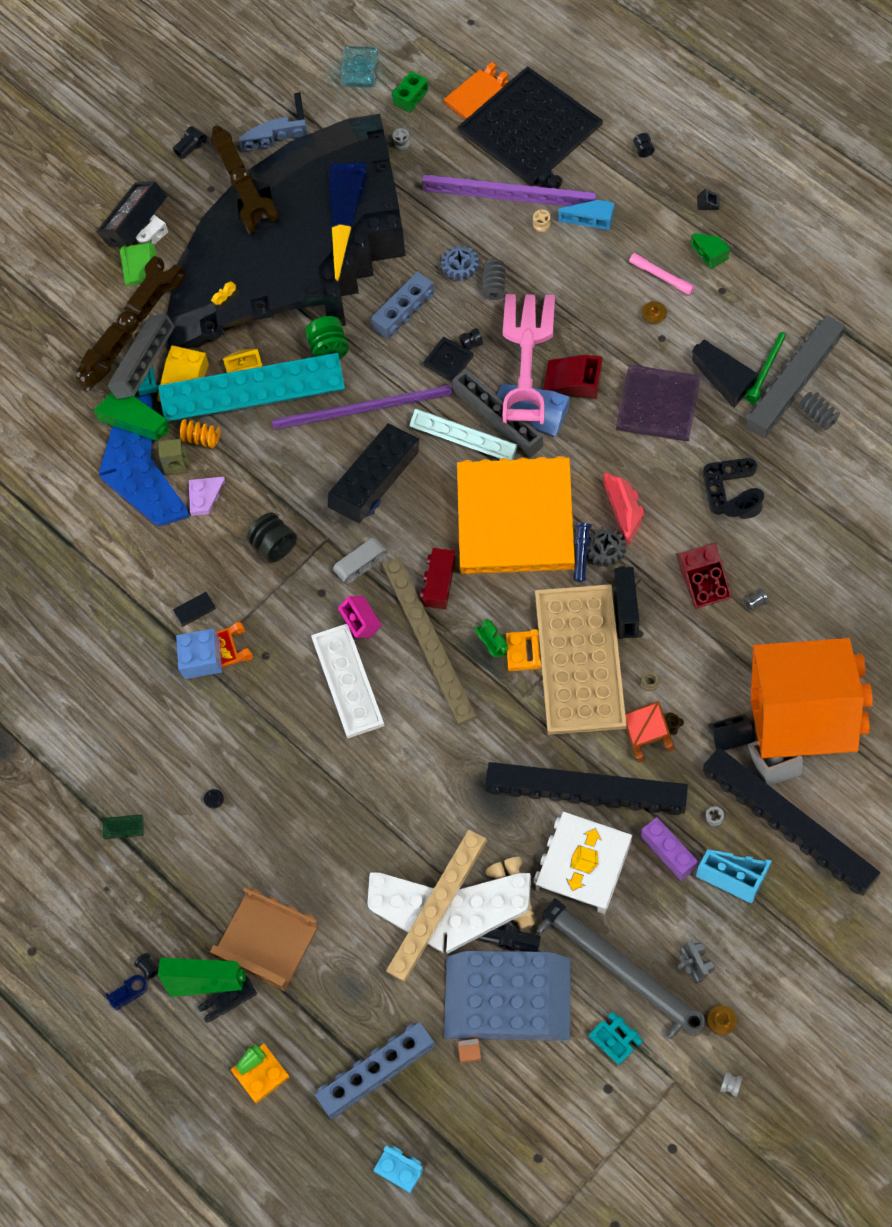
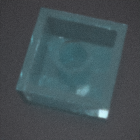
M344 46L340 70L342 86H376L379 65L378 47Z

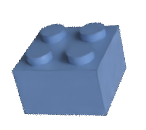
M214 628L176 635L178 670L184 679L222 673L220 640Z

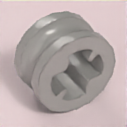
M713 806L706 811V821L708 824L718 826L723 822L724 813L721 808ZM714 812H717L720 819L716 818V821L711 820L712 816L710 813L714 814Z

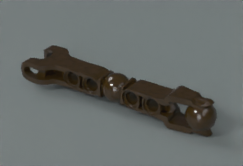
M218 125L213 126L211 143L217 149L230 175L231 184L237 189L244 207L240 212V218L248 233L251 234L257 231L256 225L263 219H270L272 222L280 220L272 200L259 196L252 182L251 173L245 168L232 142V135Z
M153 256L146 264V277L129 299L126 307L123 308L124 312L118 315L116 322H113L95 346L87 350L80 362L75 377L77 383L84 387L85 391L92 389L110 372L112 363L131 337L130 333L137 329L139 322L141 323L148 316L163 294L179 287L185 277L184 267L173 265L169 270L163 271L164 262L158 256Z

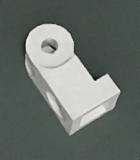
M153 215L149 220L150 223L137 235L138 244H144L149 241L155 245L168 233L166 223Z

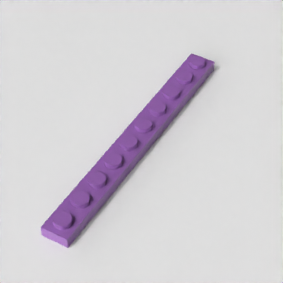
M424 175L422 180L423 191L559 206H572L596 200V193L588 191L581 192L520 184L514 185L502 182L495 183L438 177L435 175Z

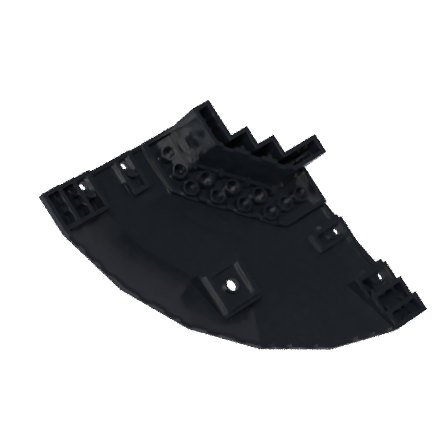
M380 114L345 119L290 141L248 170L251 173L252 182L259 196L272 200L280 220L272 222L270 219H263L257 223V231L249 234L240 218V212L244 204L233 185L201 218L178 263L179 266L184 267L185 277L179 287L172 290L167 315L175 327L168 338L169 351L171 346L188 349L187 347L204 345L205 340L221 338V335H224L223 329L246 321L270 318L274 312L284 309L294 310L325 305L326 316L337 317L341 321L342 326H346L341 296L359 293L357 279L374 276L373 261L406 256L398 198ZM338 225L350 226L351 231L340 277L336 281L332 227ZM232 281L236 285L232 295L228 296L220 305H216L211 301L214 294L218 293L219 289L223 290L226 283Z

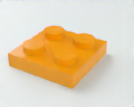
M265 1044L260 1046L267 1055L263 1063L244 1075L235 1066L230 1069L256 1104L290 1078Z

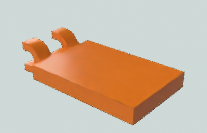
M491 62L487 65L484 72L481 69L449 94L444 99V104L466 120L509 82L506 79L508 74L503 71L497 79L494 78L497 74L494 69L497 66Z

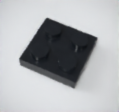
M443 336L425 359L423 365L452 382L465 369L474 357V354Z

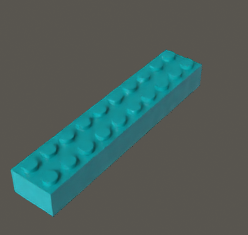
M338 353L158 385L163 415L168 423L345 391Z

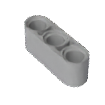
M371 538L334 565L333 570L345 584H349L387 556L388 551L377 538Z

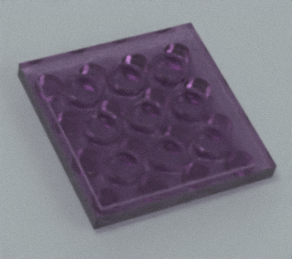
M629 364L616 430L689 442L701 375Z

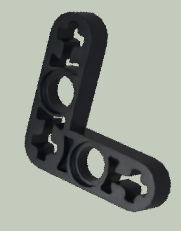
M743 458L705 465L703 479L712 513L716 515L723 514V506L727 503L723 481L753 476L757 470V463L754 459ZM733 467L735 472L727 473L725 468ZM709 470H712L714 475H711L709 473ZM716 485L720 488V491L712 492L710 487ZM716 498H719L721 508H718L716 505Z

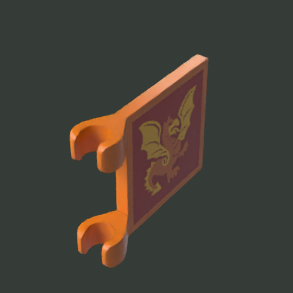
M241 622L216 632L220 640L222 668L253 659L252 653L248 648L237 653L232 635H240L245 632Z

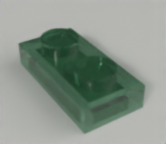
M142 814L103 818L104 839L144 836V817Z

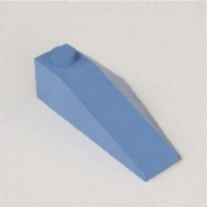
M501 384L496 396L504 402L506 395L518 388V386ZM532 388L543 397L544 424H540V421L527 422L534 426L538 432L556 438L568 413L570 397L553 391ZM519 401L510 407L511 409L540 410L537 405L529 401Z

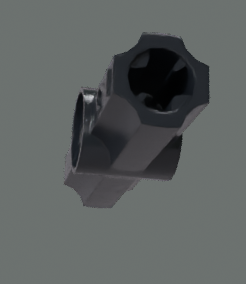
M503 925L477 938V940L497 944L498 947L509 951L517 949L525 952H538L541 936L520 931L519 928L511 925Z

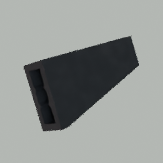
M705 339L700 344L694 346L692 362L728 403L735 408L743 399L747 390L754 386L758 373Z
M620 566L614 568L619 639L638 638L640 621L634 567Z

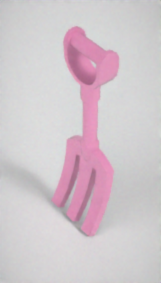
M506 294L503 336L512 342L520 344L521 364L518 388L510 391L503 402L504 424H507V421H540V424H544L543 397L539 392L532 389V354L535 344L545 342L553 337L555 295H545L541 328H536L535 295L526 294L521 327H516V294ZM519 401H529L537 405L540 410L509 408Z

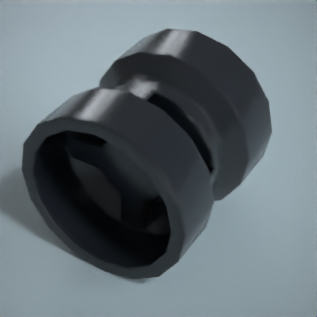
M648 133L638 134L633 139L639 157H649L654 153L655 148L651 143Z
M546 169L540 175L538 183L543 187L559 189L563 179L559 175H554L551 170Z
M477 328L472 329L470 333L459 335L462 346L467 350H471L474 346L483 345L481 334Z

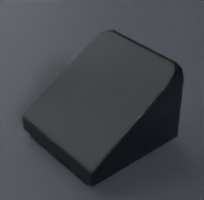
M704 189L697 196L698 210H719V194Z

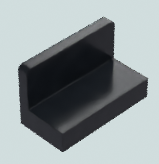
M746 714L707 724L708 730L713 736L716 750L718 747L728 750L755 741L751 720Z

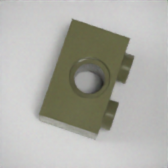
M181 439L158 441L159 458L165 475L188 473L187 466H190V458L187 455L186 445H182Z

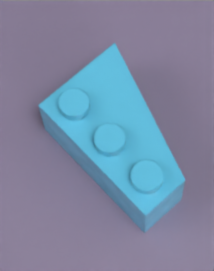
M707 849L699 864L696 877L752 904L769 871L772 860H755L749 856L744 858L733 856L732 853Z

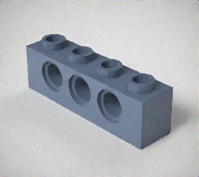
M416 272L370 318L372 329L386 339L395 335L404 323H407L411 316L419 311L427 300L433 297L434 283L419 272Z

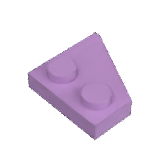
M224 477L189 480L191 516L210 514L213 503L217 500L222 485L225 484Z

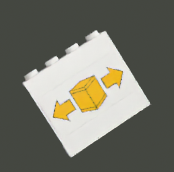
M563 812L561 818L557 817L554 825L556 832L554 836L551 835L548 840L547 846L550 847L548 853H544L540 862V865H543L540 872L537 871L533 883H536V891L539 892L541 887L596 906L598 907L597 912L605 915L630 848L632 835Z

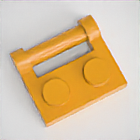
M533 629L526 632L506 633V642L509 648L507 651L508 671L541 669L539 630ZM526 640H531L532 661H527Z

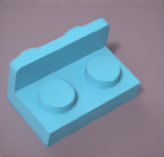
M393 1145L391 1148L385 1146L383 1149L384 1153L373 1171L411 1194L424 1171L423 1167L420 1166L421 1162L412 1156L409 1159L402 1155L403 1151Z

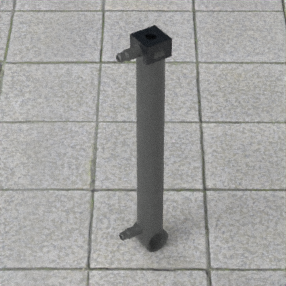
M554 898L542 912V919L544 921L539 925L536 933L541 935L549 926L553 928L555 926L675 1022L666 1035L669 1039L676 1036L681 1028L689 1036H698L702 1033L705 1019L700 1012L690 1008L566 910V906L559 900ZM696 1020L699 1022V1026L691 1027L688 1021Z

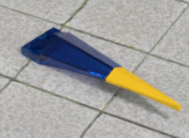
M365 162L331 164L329 189L336 281L340 277L354 216L366 182L367 166Z

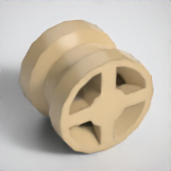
M537 210L533 214L534 229L538 232L549 230L551 225L550 213L546 210Z

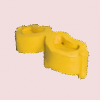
M232 281L226 283L223 290L219 289V292L214 294L211 301L216 305H220L228 296L232 295L236 285Z

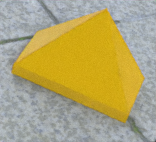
M258 349L238 350L223 358L227 373L262 367Z

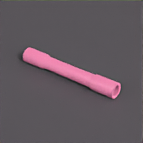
M633 253L629 260L633 265L652 273L688 295H691L695 289L694 285L668 273L636 253Z

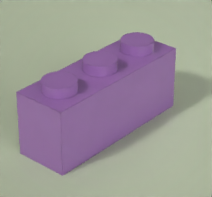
M657 817L642 829L641 838L681 882L697 869L698 861Z

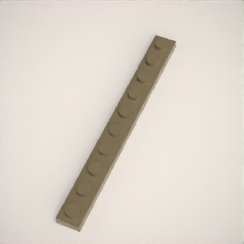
M400 557L382 564L458 726L475 720L476 715Z

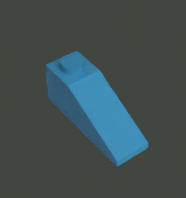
M594 200L559 208L558 222L610 230L614 216V203Z

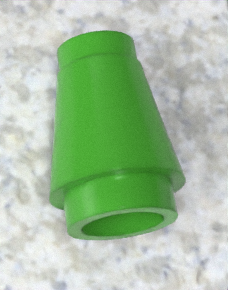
M255 1044L253 1047L250 1046L235 1067L244 1075L263 1063L267 1055Z

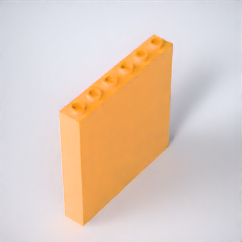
M557 456L548 459L546 457H538L536 459L518 458L517 460L503 458L498 461L483 459L477 462L470 460L457 462L461 574L574 570L570 458Z

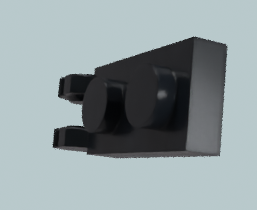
M246 975L242 990L217 992L210 999L200 1004L198 1009L200 1012H203L214 1004L216 1005L217 1009L204 1017L205 1022L209 1023L256 996L257 992Z

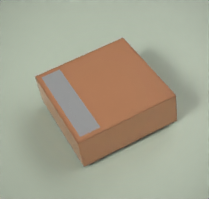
M478 1038L457 1041L460 1063L481 1061Z

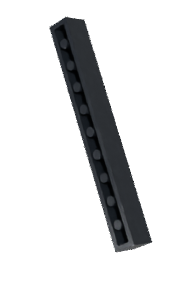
M718 747L704 763L703 771L708 779L718 782L720 787L725 792L732 793L740 804H746L751 808L754 815L759 818L762 817L772 829H778L783 833L787 841L794 842L804 854L815 858L819 866L829 869L837 880H843L849 885L852 892L864 896L876 882L881 873L879 870L723 749Z
M488 762L485 784L486 791L494 795L506 793L513 797H520L521 795L529 796L532 799H540L542 797L549 798L551 801L568 800L574 804L586 802L592 806L604 804L612 808L648 809L654 813L666 811L672 815L685 814L688 784L494 762Z

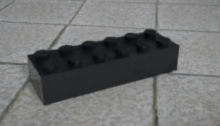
M388 423L328 492V508L360 524L418 454L419 438Z

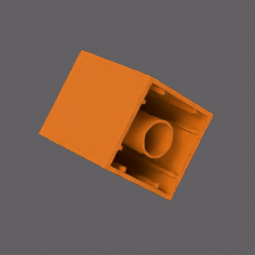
M850 638L753 645L750 701L761 759L858 752L860 735H868L870 728L867 710L863 711V708L872 707L873 698L870 683L860 682V678L865 677L863 654L853 653Z

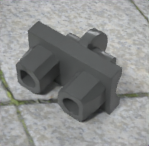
M691 940L686 942V945L680 949L682 955L679 957L682 962L677 967L680 971L686 969L688 975L692 974L696 983L702 982L715 969L712 961L703 962L701 958L706 953L703 943H693Z

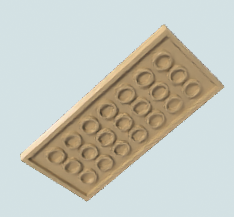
M612 585L535 590L548 735L626 729Z

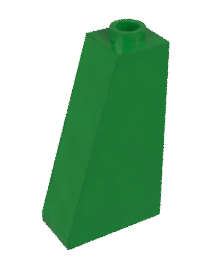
M111 392L94 409L98 421L155 441L164 437L170 429L167 419L134 396L116 399Z
M160 958L158 977L170 997L242 990L243 982L246 980L245 970L241 968L238 961Z

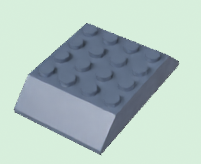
M464 951L447 956L444 1039L478 1038V1040L570 1041V958L551 952Z

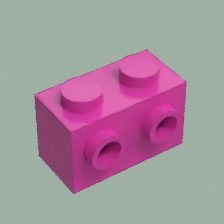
M348 596L338 607L355 638H371L382 627L364 596Z

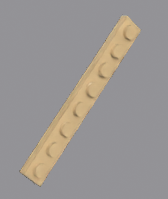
M471 830L467 831L386 970L387 973L406 982L487 842L485 837Z

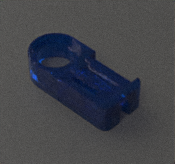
M140 975L132 976L124 981L125 985L111 994L106 993V997L114 1010L121 1009L147 991L148 984L144 977ZM135 981H142L143 987L141 990L135 991L132 989Z

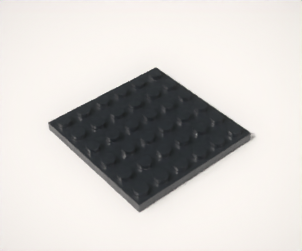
M527 66L458 126V132L529 185L534 186L538 183L539 177L544 170H552L603 125V120Z

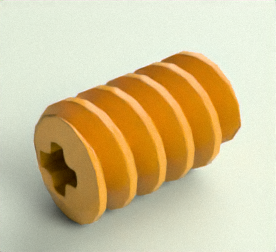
M187 419L182 420L180 426V439L182 442L188 441L190 444H202L204 447L209 446V448L213 449L219 441L221 434L219 426L214 431V425L207 429L206 423L201 428L200 422H197L194 426L193 420H190L188 425Z

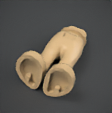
M512 857L504 861V866L509 876L520 873L519 868L522 866L521 857ZM501 862L485 869V873L489 878L496 880L506 877ZM531 902L529 910L525 914L513 919L514 923L518 924L520 930L535 925L532 918L534 913L532 912Z

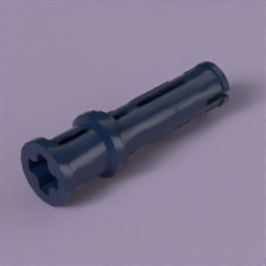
M575 523L576 538L574 539V544H576L573 580L586 581L587 548L591 543L589 532L592 524Z

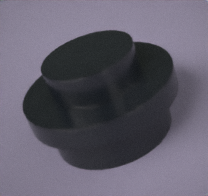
M211 789L205 794L204 802L207 807L216 809L223 804L224 796L220 790Z

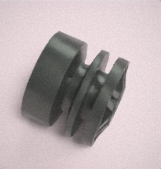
M270 512L264 514L253 523L246 539L256 550H259L260 554L268 562L274 563L289 554L297 542V535L289 526L284 524L282 519H279L276 513Z

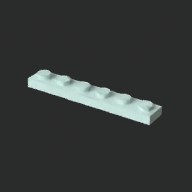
M419 409L414 410L410 427L500 459L513 460L518 446L516 443Z

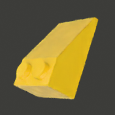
M171 346L160 385L204 377L209 366L206 353ZM159 393L157 397V402H161Z

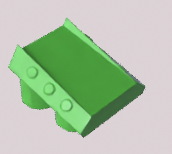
M148 241L144 244L129 247L123 246L120 249L125 285L141 284L145 279L146 264L153 256H157L155 245Z

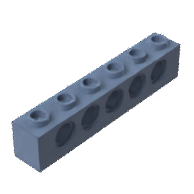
M420 1022L416 1025L415 1023L409 1025L399 1037L397 1035L393 1036L387 1041L388 1044L386 1046L376 1048L370 1053L369 1058L364 1061L363 1059L357 1061L352 1066L353 1069L347 1073H340L335 1077L336 1081L330 1085L325 1084L317 1090L318 1093L315 1094V1097L330 1120L435 1048L434 1041ZM407 1041L415 1043L411 1049H406L403 1046ZM395 1053L397 1058L394 1061H388L386 1059L387 1055ZM372 1065L380 1067L377 1073L369 1072V1068ZM355 1077L362 1078V1083L358 1086L351 1084ZM339 1089L345 1091L343 1097H334L335 1091Z

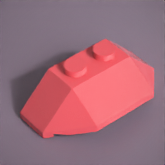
M604 473L603 484L621 534H623V540H626V546L630 545L642 524V517L644 516L643 507L638 505V494L636 490L632 489L631 483L621 477Z

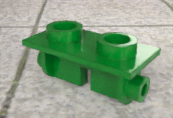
M485 619L482 622L483 626L474 627L478 637L484 642L489 653L494 658L507 656L506 652L509 650L508 643L501 634L495 637L498 629L491 620Z

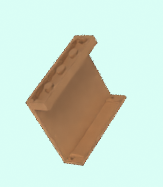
M244 887L245 896L219 945H213L210 954L217 960L238 961L246 974L285 991L319 927L317 920L309 913L301 914L297 912L298 909L289 904L287 906L280 904V901L272 896L268 898L262 896V893L257 889L251 888L249 890Z

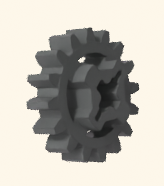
M601 527L599 532L594 529V535L589 534L591 543L588 545L587 553H589L588 559L594 558V564L601 562V567H603L604 563H607L611 567V562L618 564V558L623 559V553H626V540H623V534L618 535L617 529L612 532L611 527H608L607 530Z

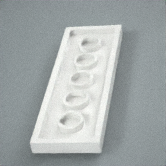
M344 624L311 635L347 739L383 727V719L349 626Z

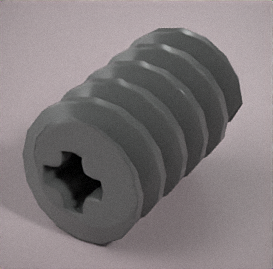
M498 259L487 260L483 265V294L489 299H502L505 296L504 273L506 270L504 262Z
M812 392L807 393L801 399L799 408L804 409V412L809 414V417L814 419L815 423H819L821 428L828 430L836 423L840 412L833 414L834 407L827 409L830 403L822 404L825 399L823 397L817 399L819 397L818 392L812 395Z

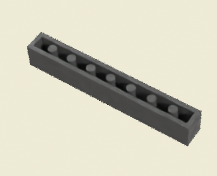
M827 315L823 320L818 321L815 331L808 334L805 340L806 343L798 347L795 353L796 356L793 359H789L785 366L786 369L783 372H779L773 385H769L764 398L760 397L754 411L751 410L747 414L746 428L764 439L767 437L842 338L845 329L844 324Z

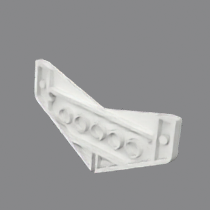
M370 873L367 904L373 913L409 933L434 888L382 873ZM518 873L459 889L428 945L444 954L445 935H447L446 952L450 953L525 914L530 907V873Z

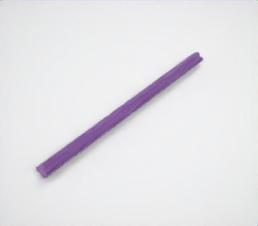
M446 385L440 387V389L437 387L431 388L429 391L428 389L422 390L420 393L415 391L411 392V394H402V396L400 394V397L395 395L391 396V398L384 397L382 400L379 398L373 400V402L371 400V403L370 401H364L362 404L361 402L355 403V405L353 403V406L348 404L344 405V407H335V409L333 407V410L332 408H328L326 411L324 409V412L323 410H317L315 413L312 411L308 412V414L306 413V415L305 413L299 414V416L297 414V417L296 415L295 417L294 415L288 416V418L286 416V419L281 417L279 420L277 418V421L272 419V424L275 430L280 429V427L282 428V426L284 428V425L286 428L291 427V425L293 426V424L294 426L300 425V423L302 425V422L303 424L311 423V420L316 422L320 421V419L322 421V418L323 420H327L329 417L331 419V416L333 419L338 418V416L340 417V415L341 417L347 416L349 413L350 415L351 413L352 415L356 414V412L358 414V411L363 413L367 412V410L369 412V409L370 411H374L376 408L378 410V407L379 409L380 407L381 409L387 408V406L389 408V405L394 407L396 404L398 406V403L400 406L405 405V403L407 404V402L409 404V401L414 403L416 400L417 402L418 400L419 402L425 401L427 398L429 400V397L430 399H434V397L436 399V396L437 398L438 396L439 398L445 397V394L449 396V394L452 395V389L450 385L449 387Z

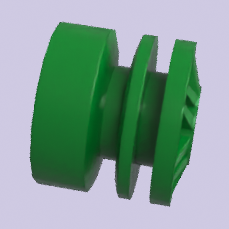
M320 317L306 326L305 335L313 357L338 353L339 359H341L348 353L349 344L344 335L341 321L337 317Z

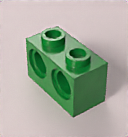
M411 71L402 79L401 84L393 90V105L411 113L429 91L428 79Z

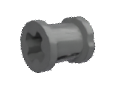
M761 588L753 595L743 597V602L749 612L755 611V608L762 604L766 605L769 603L767 595Z

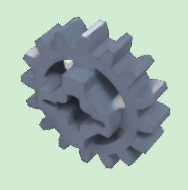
M457 245L456 249L451 246L450 252L445 250V256L441 257L443 273H447V278L453 276L454 281L457 278L463 281V277L469 280L470 274L475 276V270H479L477 252H473V248L466 249V245L463 248Z

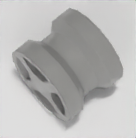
M403 128L396 129L392 134L393 146L399 151L406 150L410 146L409 132Z
M726 1071L720 1092H730L732 1096L737 1097L743 1076H734L731 1072Z

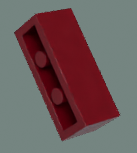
M432 548V553L428 554L427 566H429V569L424 573L426 585L425 588L421 589L420 594L424 607L447 610L456 561L455 550Z

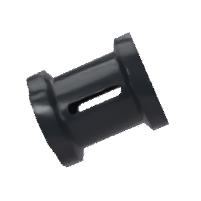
M144 953L134 962V966L136 968L139 967L143 972L146 981L151 980L158 974L159 966L152 962L149 953Z

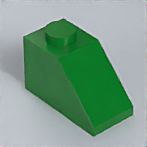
M699 233L691 235V246L710 269L729 259L730 247L720 237Z

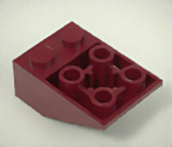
M584 354L548 360L543 390L567 396L597 399L603 357Z
M710 543L676 553L681 574L695 609L732 598L717 543Z

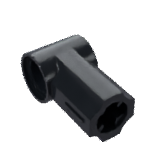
M190 126L185 131L184 138L173 147V152L180 159H184L196 147L201 148L207 140L206 134L194 126Z

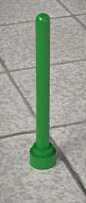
M784 332L779 333L754 386L748 389L744 396L745 400L751 404H756L761 397L760 388L786 337Z

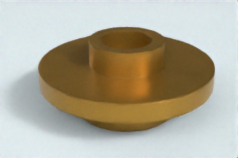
M658 301L648 302L642 308V317L648 323L657 324L666 318L667 309Z
M716 1006L708 1014V1026L716 1034L727 1035L735 1029L737 1016L728 1006Z

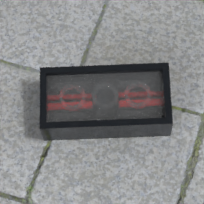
M155 181L135 182L96 233L109 247H129L168 196Z

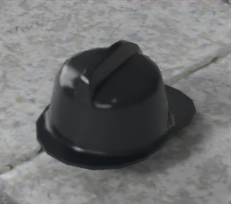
M751 488L744 491L723 506V513L729 517L739 516L742 519L757 516L763 508L764 492L759 488Z

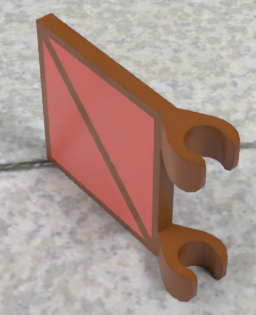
M659 701L625 713L627 732L634 756L638 762L645 760L641 747L663 739L667 751L675 749Z

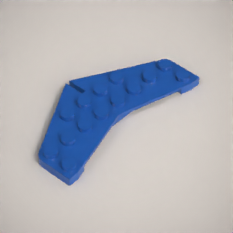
M150 394L137 398L153 409L154 405ZM112 426L99 471L101 480L156 526H163L189 518L185 504L152 460V439Z

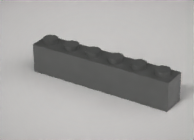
M166 313L150 316L108 383V387L116 399L135 395L175 326Z
M463 370L452 380L453 392L508 440L518 444L517 447L529 458L543 447V435L527 421H507V424L503 423V401L469 371Z

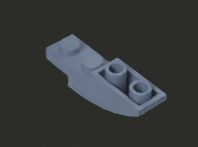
M283 117L252 128L239 137L241 152L273 147L276 140L299 138L308 135L305 119L288 122V118Z

